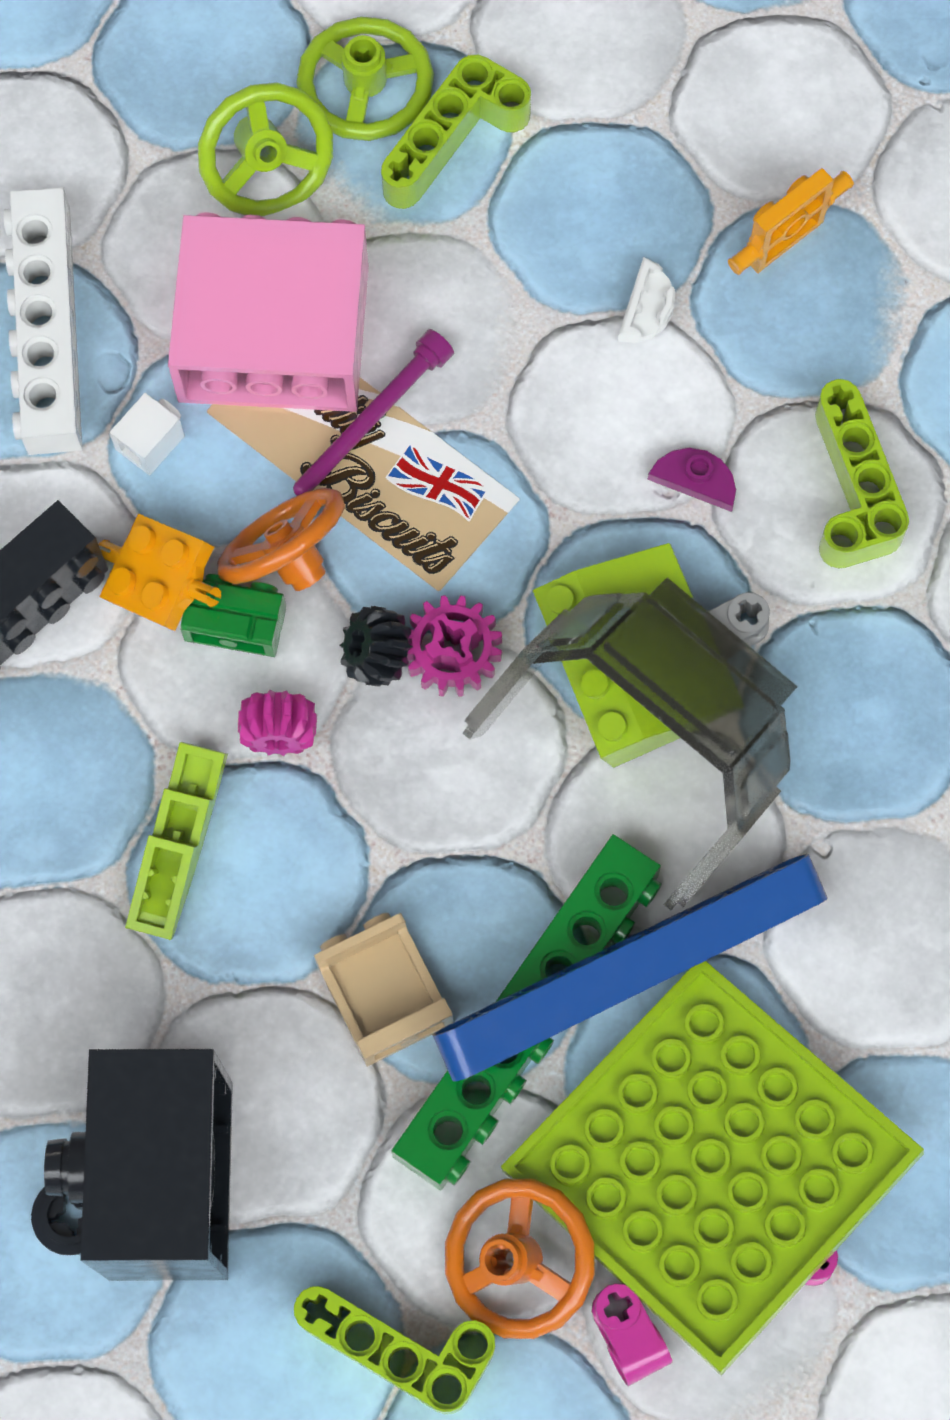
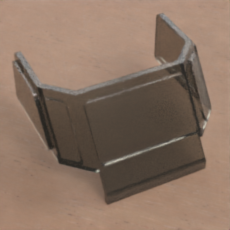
M667 577L650 595L646 592L591 595L583 598L570 612L564 609L520 652L466 717L464 722L468 726L462 734L469 740L483 736L543 663L588 659L722 772L727 829L663 904L671 911L677 903L682 907L688 903L781 792L777 785L790 770L791 763L785 709L781 705L798 686Z

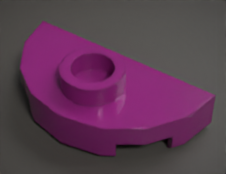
M695 448L671 451L658 459L648 473L647 480L730 512L733 510L736 494L733 474L723 460L708 451Z

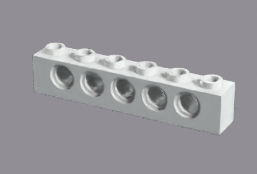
M64 187L11 191V209H4V226L6 235L12 236L13 249L5 250V260L8 275L14 276V289L7 290L10 316H16V330H9L11 356L17 357L18 371H11L12 394L14 398H19L20 412H15L12 415L14 436L16 440L22 439L28 455L82 451L70 206ZM35 237H46V239L40 243H29ZM39 276L48 277V279L41 284L31 283L35 278ZM39 317H51L45 324H32ZM42 357L53 358L52 361L45 366L34 365L35 362ZM44 398L55 399L53 404L46 408L36 407L37 403Z

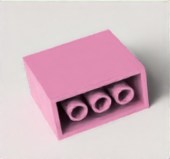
M209 212L199 213L196 216L183 215L168 367L178 403L357 412L369 269L365 225L356 224L344 219L325 223L311 222L302 217H292L287 220H267L258 215L229 218L220 217Z

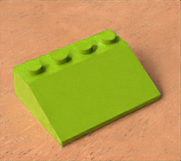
M670 543L572 571L532 590L600 758L611 767L615 768L742 711Z

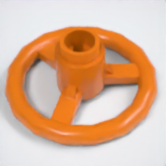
M329 488L304 492L260 516L243 529L224 549L217 562L219 578L229 583L241 584L257 580L277 571L286 585L291 584L295 591L304 590L315 584L326 572L322 565L324 559L315 545L329 533L341 517L345 509L342 494L338 490ZM324 507L322 513L311 523L319 509ZM294 517V519L292 520L291 523H289V522L287 521V520H289V519H291V518ZM264 534L266 538L264 542L253 545Z
M502 1179L477 1190L456 1212L445 1240V1275L455 1302L472 1321L476 1320L484 1323L491 1329L492 1333L504 1339H536L563 1327L584 1304L595 1275L594 1241L583 1213L561 1190L536 1179ZM511 1198L507 1233L489 1238L480 1252V1266L465 1273L464 1245L472 1224L489 1206ZM533 1200L550 1207L567 1226L575 1246V1272L571 1282L542 1264V1250L537 1241L529 1236ZM530 1281L559 1302L550 1311L531 1319L506 1318L489 1310L475 1293L493 1283L506 1286L523 1284Z

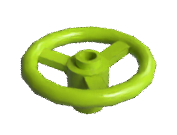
M361 16L336 22L312 39L300 57L296 84L298 89L306 92L323 108L334 134L346 139L372 141L396 135L414 122L431 99L434 71L427 49L410 30L388 19ZM356 35L383 36L401 45L408 55L386 59L385 51L379 42L370 36ZM356 36L344 48L337 44L343 38ZM321 57L343 70L344 84L351 93L346 120L329 112L318 99L313 81L316 64ZM417 73L415 92L403 109L388 119L364 123L369 97L380 93L385 87L388 78Z
M278 82L249 85L226 97L207 118L198 142L199 173L210 195L229 211L242 215H258L262 217L305 201L323 184L333 160V130L323 108L303 90ZM280 101L293 105L309 119L315 132L316 152L287 144L275 125L268 119L265 102ZM246 108L248 116L239 121L234 131V143L242 157L222 179L216 168V144L223 127L238 111ZM282 163L309 170V173L295 189L277 198L253 200L237 195L239 190L256 171H272Z

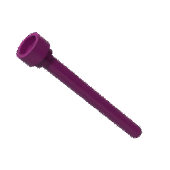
M428 329L416 342L417 348L413 351L415 357L294 483L293 491L296 496L314 490L427 369L432 371L436 366L441 368L454 355V350L443 336L432 329Z

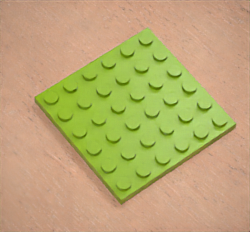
M704 961L690 968L501 1165V1169L510 1179H536L561 1190L584 1215L594 1241L595 1259L622 1284L634 1292L642 1303L722 1376L924 1155V1148L707 961ZM533 1200L569 1233L566 1224L550 1207Z

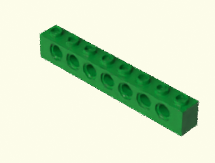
M612 834L496 1002L546 978V970L554 964H563L569 967L610 947L613 942L616 944L626 939L636 923L630 917L638 905L642 904L647 908L662 886V883L656 880L659 876L661 865ZM616 887L624 892L626 901L618 906H610L603 902L600 893L605 888ZM589 925L598 931L600 938L594 944L583 945L575 940L573 932L579 926ZM548 1038L518 1053L517 1058L509 1064L497 1063L463 1080L453 1082L447 1070L391 1150L392 1157L440 1191L447 1182L455 1186L471 1163L465 1157L475 1141L482 1145L487 1141L499 1122L493 1115L503 1101L510 1105L514 1102L527 1082L521 1076L531 1060L536 1064L543 1060L553 1045L554 1040ZM482 1082L488 1086L491 1094L487 1101L475 1105L467 1102L462 1092L469 1083ZM444 1122H454L461 1127L463 1134L457 1143L443 1145L434 1136L436 1128Z

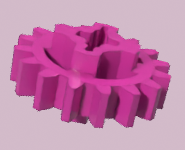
M446 595L441 596L440 607L434 608L426 601L423 603L425 614L423 617L413 613L409 617L410 625L414 629L411 630V635L408 639L409 644L413 646L407 655L408 661H412L408 666L409 675L414 677L422 673L421 688L426 690L433 683L438 684L439 696L443 697L448 687H455L458 697H462L464 695V685L469 683L477 691L480 690V676L484 675L485 677L493 678L495 668L490 662H501L502 650L495 647L502 644V632L492 631L496 626L495 616L490 615L482 618L483 604L478 602L469 609L466 607L465 596H460L456 605H450ZM430 630L433 638L432 642L425 645V650L421 651L423 637ZM444 637L454 646L460 644V654L450 646L444 648ZM483 640L482 654L475 663L472 650L479 647V642ZM441 669H444V670L453 671V672H455V673H448V672H443V671H440V670H441Z

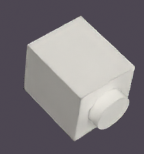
M146 393L140 397L109 432L115 450L149 476L185 437L179 411L165 399H160L157 402Z

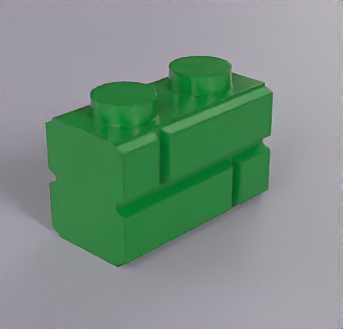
M207 574L202 582L219 588L221 590V599L211 594H206L219 601L214 607H210L196 599L193 600L184 611L180 630L184 641L275 658L286 613L284 594L277 593L278 589L267 583L253 582L249 588L232 585V583L223 581L219 578L218 574Z

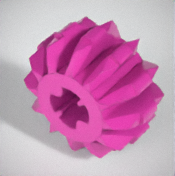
M269 690L268 693L264 694L253 693L251 697L241 701V708L238 711V733H240V743L249 747L251 751L265 752L268 756L272 754L285 756L287 753L299 754L304 749L313 746L317 728V714L315 713V703L306 699L304 695H292L287 690L283 692Z

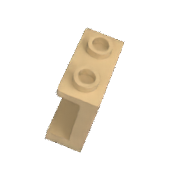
M389 913L380 914L363 925L364 931L347 938L346 934L337 935L324 942L320 946L321 952L314 955L317 967L367 1067L433 1035L436 1031L453 1023V1014L445 998L442 999L408 932L406 922L401 913L392 917Z

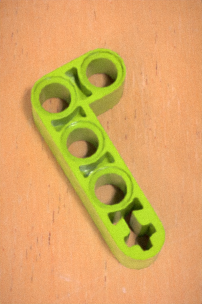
M478 54L462 58L384 160L381 166L383 196L386 202L398 209H407L414 206L480 118L505 132H518L524 129L530 121L531 89L528 83L487 57ZM470 81L482 82L480 85H470L467 83ZM507 102H515L519 105L515 107H508L503 104ZM446 113H456L459 116L447 118L443 115ZM423 145H431L435 147L434 149L429 151H422L418 149L420 146Z
M832 380L821 391L815 418L851 511L838 514L830 518L826 523L819 545V553L826 564L840 569L895 552L900 547L908 529L909 516L860 391L856 385L848 380ZM842 409H845L844 416L841 412ZM851 441L856 442L864 450L861 452H851L843 444ZM872 482L880 491L877 493L866 492L861 489L859 483ZM878 522L889 523L896 532L893 534L881 533L877 530L875 524ZM835 535L846 536L853 545L845 548L839 547L832 541L831 537Z
M321 1286L309 1287L303 1290L296 1298L294 1304V1316L297 1323L308 1334L434 1411L442 1414H454L467 1404L495 1352V1337L491 1329L484 1323L476 1320L466 1321L458 1325L452 1332L440 1355L437 1356L339 1295ZM322 1299L327 1300L325 1308L339 1320L343 1310L350 1313L340 1323L335 1339L328 1336L335 1328L327 1321L318 1318L313 1324L308 1323L311 1315L306 1310V1306L309 1302L319 1304ZM357 1324L369 1325L374 1330L375 1338L373 1344L364 1351L352 1350L347 1344V1334ZM468 1332H478L487 1341L488 1347L486 1352L477 1359L465 1358L458 1349L460 1338ZM400 1350L412 1351L418 1358L416 1371L406 1378L397 1377L390 1370L389 1363L391 1357ZM443 1376L456 1378L462 1386L460 1397L452 1404L439 1403L433 1396L432 1389L434 1383Z

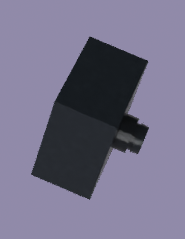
M89 1049L86 1132H72L70 1141H67L66 1138L48 1140L44 1159V1184L47 1196L65 1198L66 1195H69L71 1204H83L80 1261L109 1281L228 1280L233 1083L214 1049Z

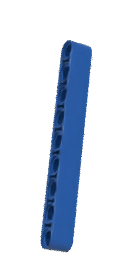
M809 854L794 857L436 1031L432 1036L452 1081L463 1080L823 903L828 897Z

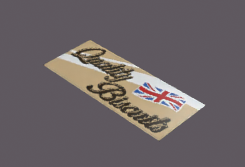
M360 378L357 412L212 404L208 408L207 413L294 481H297L380 392ZM396 404L389 409L314 489L329 488L338 490L342 494L345 504L341 517L437 591L443 589L520 500L519 497Z

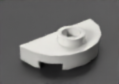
M643 257L618 334L619 342L637 343L651 339L666 328L673 315L675 289L672 287L670 279L662 272L663 268Z

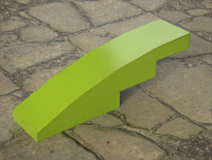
M186 742L179 743L169 786L164 788L153 834L148 835L125 928L168 940L173 939L203 847L228 753Z

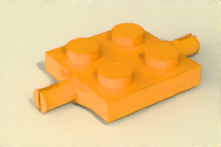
M821 168L809 178L806 175L798 178L789 187L787 195L777 203L770 201L763 205L753 217L752 234L749 242H747V246L728 259V265L735 274L740 275L751 266L759 273L824 222L829 206L835 203V199L853 187L854 182L847 172L841 171L839 175L832 178Z
M138 513L122 547L105 539L98 544L110 550L109 553L100 549L104 559L114 563L99 597L161 626L175 631L184 611L194 599L210 607L216 606L219 601L207 596V593L221 599V590L219 588L202 582L205 566L214 549V546L203 540Z

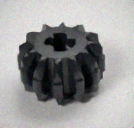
M371 606V608L363 607L359 613L351 614L350 626L343 627L344 642L339 645L343 648L344 654L341 658V665L347 667V677L355 679L357 682H363L365 685L376 687L381 685L389 686L392 680H400L402 667L409 666L408 651L413 648L408 642L411 628L405 626L404 615L378 606Z

